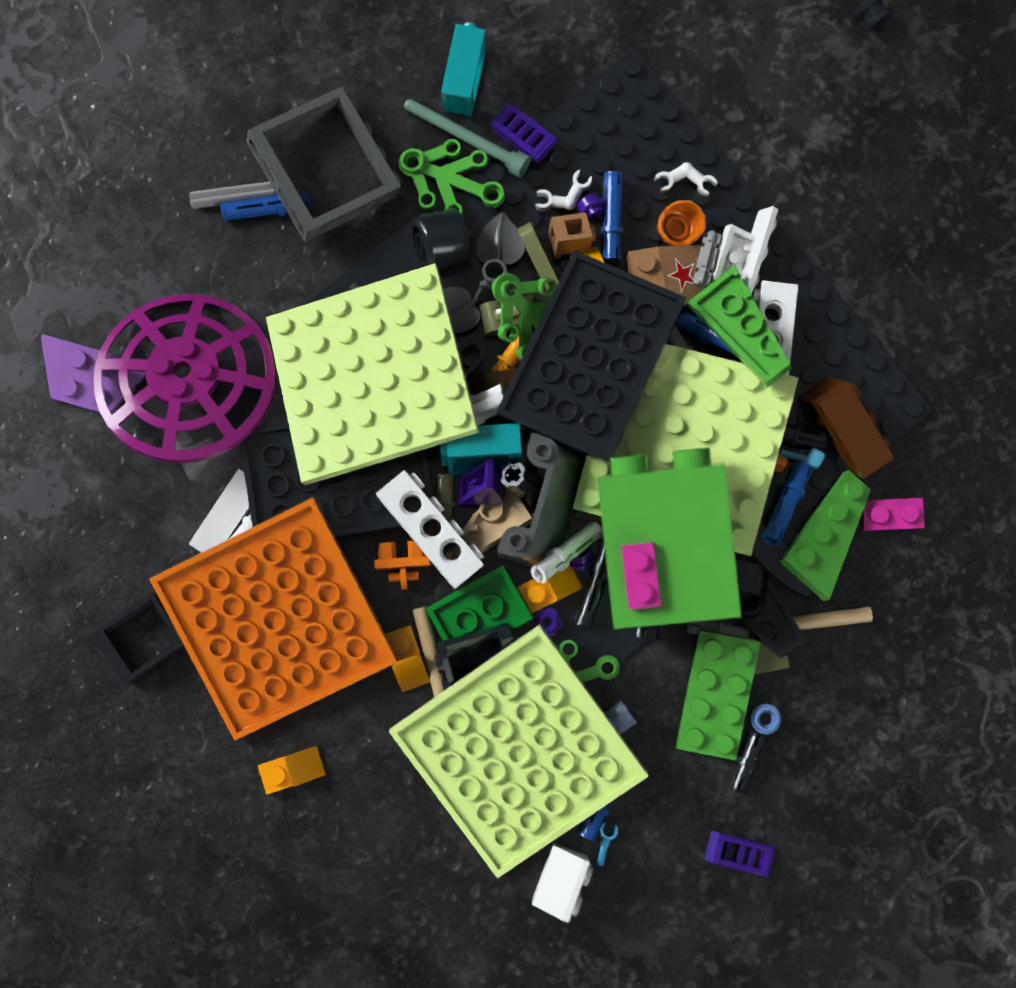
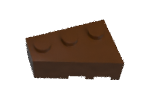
M826 377L799 395L803 404L806 402L811 403L819 417L815 421L820 427L825 425L833 439L831 444L854 475L865 479L894 459L889 451L891 448L889 440L884 434L878 432L874 425L877 423V420L868 408H864L860 401L862 394L854 383Z

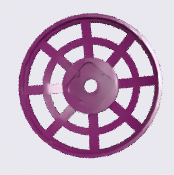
M182 294L164 297L143 305L121 320L111 331L102 345L95 363L93 378L94 395L99 412L110 431L130 449L159 461L190 463L222 455L238 446L252 434L262 422L270 407L275 391L276 370L269 342L260 327L248 314L218 298ZM192 302L189 314L168 316L153 323L145 315L154 309L169 304ZM205 304L218 306L230 311L239 317L246 326L230 332L228 328L219 322L201 316ZM135 321L142 330L130 341L122 358L105 359L114 340L128 325ZM186 323L183 336L168 340L158 330L171 324ZM199 324L207 326L223 336L209 345L195 338ZM253 335L256 336L264 355L265 378L247 374L246 358L239 343L240 341ZM148 336L156 346L148 360L131 359L138 345ZM232 347L236 357L237 372L220 369L216 355ZM181 366L191 368L190 374L183 378L175 376V371ZM102 371H119L120 389L126 403L113 415L109 411L103 395ZM128 371L145 372L148 386L133 396L129 386ZM219 381L233 383L234 386L229 396L218 407L210 396L215 391ZM244 386L262 390L261 397L253 412L240 427L234 430L224 415L237 403ZM155 396L159 401L168 405L166 419L152 415L143 409L142 405ZM201 404L207 412V415L193 420L179 421L181 408ZM135 413L137 417L147 424L164 430L162 448L151 446L136 439L126 432L120 424ZM215 423L224 436L223 439L200 448L175 450L177 431L197 430Z

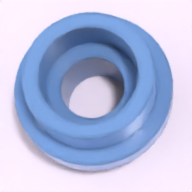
M760 704L753 709L750 722L757 732L771 734L779 728L781 715L773 705ZM764 713L770 716V722L766 725L760 722V716Z

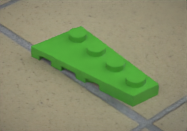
M736 265L688 302L691 310L767 388L791 370V364L766 323L764 315L752 298V294L742 280Z
M849 470L842 473L779 560L781 564L823 601L829 600L871 491Z

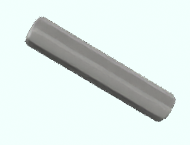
M270 182L192 191L190 192V203L194 209L220 206L222 202L228 203L276 196V192Z

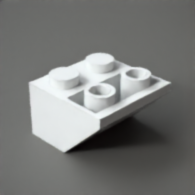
M553 842L535 890L532 905L569 923L571 915L577 916L582 903L581 894L579 893L581 886H588L593 872L588 856Z

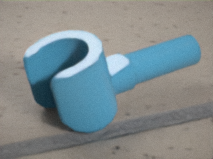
M605 823L600 826L598 833L602 839L597 865L604 866L610 841L618 834L617 825L614 826L611 837L606 836L603 832Z

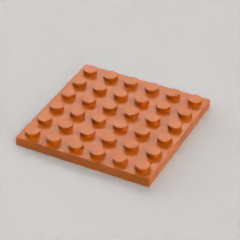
M315 496L149 579L234 741L398 661Z

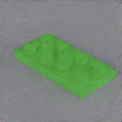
M699 629L676 741V749L731 760L737 759L761 643L759 640Z

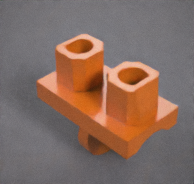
M407 541L408 557L397 558L396 542L379 543L378 559L374 560L375 569H400L399 573H388L389 582H401V590H408V581L419 580V571L407 572V568L431 567V561L414 541Z

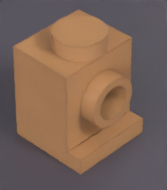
M586 212L551 217L548 236L555 259L561 258L563 254L573 253L574 250L578 252L590 251L592 242L596 240L594 225L589 224Z

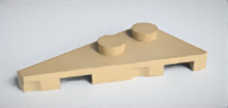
M505 487V503L480 505L478 511L473 513L464 527V534L461 538L468 546L473 543L481 553H484L500 543L503 533L508 528L513 526L526 527L532 523L533 519L519 496ZM455 545L452 551H448L445 558L448 560L458 559L461 555L460 548Z

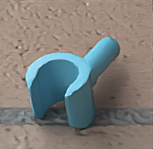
M811 448L807 456L782 449L780 454L786 458L804 461L810 464V468L813 469L819 468L825 457L824 453L814 448Z

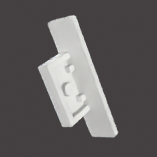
M771 206L759 210L751 233L733 224L725 226L718 248L714 272H711L713 274L711 283L736 265L742 280L752 294L753 289L759 282L761 263L768 253L767 244L770 235L777 224L778 208Z

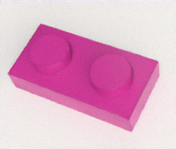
M923 498L867 500L861 515L862 531L925 528Z
M654 541L622 545L629 609L661 606Z

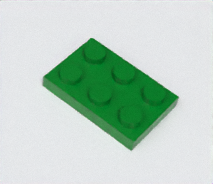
M505 564L425 608L443 641L507 622L511 631L534 618L531 609Z

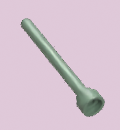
M412 99L405 101L404 106L406 110L504 162L505 167L509 168V172L521 178L528 169L531 156L521 151L509 152Z

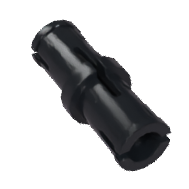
M752 731L748 733L749 735L741 757L737 756L736 762H738V765L728 786L729 789L736 791L740 780H742L738 792L747 795L755 769H759L760 764H758V760L768 739L759 735L754 746L758 734Z

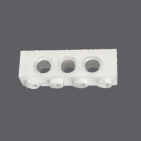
M762 280L758 289H753L752 298L764 315L766 323L774 333L790 362L798 285ZM771 308L776 310L779 320H768L765 316V309Z
M404 470L379 490L376 496L455 590L483 567L484 564L480 560L484 556L473 543L468 546L461 538L464 532L453 519L448 523L441 513L445 509L434 496L428 499L421 489L425 485L414 472L408 475ZM409 497H416L421 501L422 505L419 511L409 513L403 507L404 501ZM435 520L440 524L441 531L437 536L430 537L424 533L423 526L427 521ZM447 544H456L460 548L461 555L458 559L448 560L444 557L443 548Z

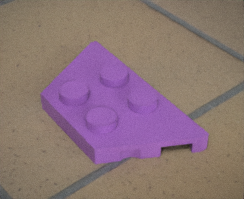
M42 334L41 343L50 398L100 413L94 395L93 384L95 363L100 350ZM107 353L105 359L122 358L111 353ZM102 371L103 395L109 411L113 414L124 399L119 384V371ZM128 371V381L132 393L136 390L135 387L145 377V372Z

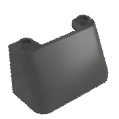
M535 433L531 434L526 457L536 466L537 474L545 479L530 529L521 526L508 528L501 537L497 551L498 558L530 567L541 562L552 548H558L564 543L584 468L583 460L578 455L552 439Z

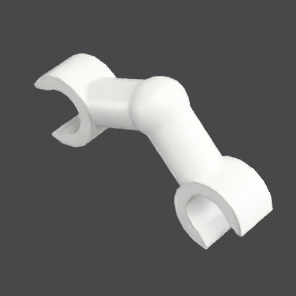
M688 162L683 163L680 167L669 173L665 171L659 172L654 178V181L666 178L669 182L667 186L661 189L660 193L668 192L673 183L684 177L694 182L698 186V192L705 197L709 196V192L703 188L702 184L704 182H710L714 186L718 184L715 177L711 175L704 176Z
M580 170L576 171L573 175V186L567 197L551 195L545 189L537 191V196L546 197L548 202L546 204H536V209L547 211L554 207L573 210L582 192L591 187L592 176L589 177L587 183L580 184L577 181Z

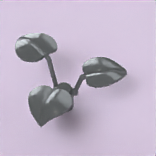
M504 212L498 214L485 226L477 240L476 253L480 262L484 264L482 268L484 280L480 281V287L474 299L471 300L470 293L464 288L453 286L444 289L455 335L469 332L478 324L481 316L479 310L474 305L479 302L484 289L488 287L492 290L493 281L501 274L507 273L506 265L517 263L525 253L526 247L520 237L518 228ZM534 293L537 296L538 302L550 301V297ZM532 326V337H533L534 332H535V330H536L533 326Z

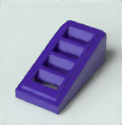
M510 103L506 105L491 123L498 138L531 156L538 163L558 142L555 136ZM520 126H522V127L520 128V130H519L516 134H514V132H515ZM530 132H532V134L524 142L523 140L528 136ZM541 138V142L533 149L534 143Z
M712 830L705 854V861L768 877L775 847ZM736 843L734 859L730 861L733 844ZM747 846L749 847V851L746 863L742 864L745 849ZM757 849L762 850L758 868L753 867Z

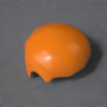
M679 200L664 209L658 218L659 222L657 224L658 233L665 243L671 246H685L695 243L706 229V216L701 207L694 202Z

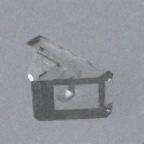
M177 431L175 450L200 448L212 444L214 441L211 438H206L190 446L189 444L193 442L189 431ZM208 459L181 463L190 481L197 483L201 480Z

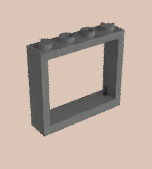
M342 86L248 129L246 142L304 242L397 198L401 188V179L395 169H390L386 162L387 157L384 149L380 144L376 145L371 136L372 131L368 122L360 118L354 98L350 94L347 95ZM337 106L383 186L313 219L267 139Z

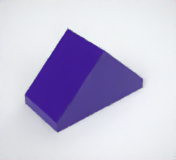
M487 458L460 476L459 505L505 503L506 486L501 482L503 472L494 459Z

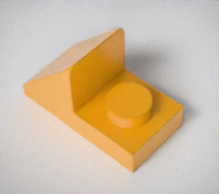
M570 565L564 571L556 572L543 584L532 579L518 586L532 613L583 589L574 569Z
M411 625L387 633L386 636L398 658L397 663L391 665L401 691L405 692L430 683V678Z
M317 746L258 765L266 794L294 787L326 775Z

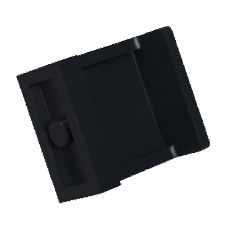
M508 622L437 642L440 654L434 655L438 672H445L447 677L446 680L442 681L444 690L514 643Z

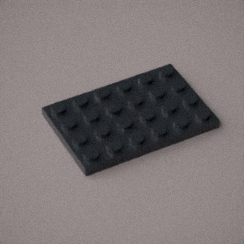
M574 250L496 411L497 416L609 465L610 458L613 457L686 303V297Z
M288 422L256 427L252 434L240 443L252 527L314 496L336 538L402 527L377 498L376 493L404 470L408 475L414 472L422 481L425 487L421 490L428 499L433 496L426 449L304 485L300 479ZM409 497L404 501L403 507L407 512L415 513L420 510L422 504L418 498Z

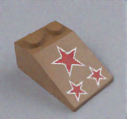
M662 246L628 251L626 258L627 270L630 274L685 296L686 303L682 310L691 309L688 302L705 289L693 283L695 272H698L696 266L700 249L704 246Z

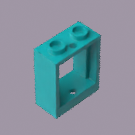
M464 23L463 25H455L441 89L443 112L472 117L486 53L485 29H481L477 24Z
M519 424L478 426L479 433L440 444L442 466H448L449 475L453 476L465 474L487 458L494 459L501 469L508 463H521L522 452Z

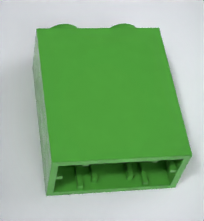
M710 447L672 451L674 467L649 470L647 454L610 458L612 474L601 475L597 478L614 629L741 617L725 463H712ZM654 541L661 606L629 609L621 546Z

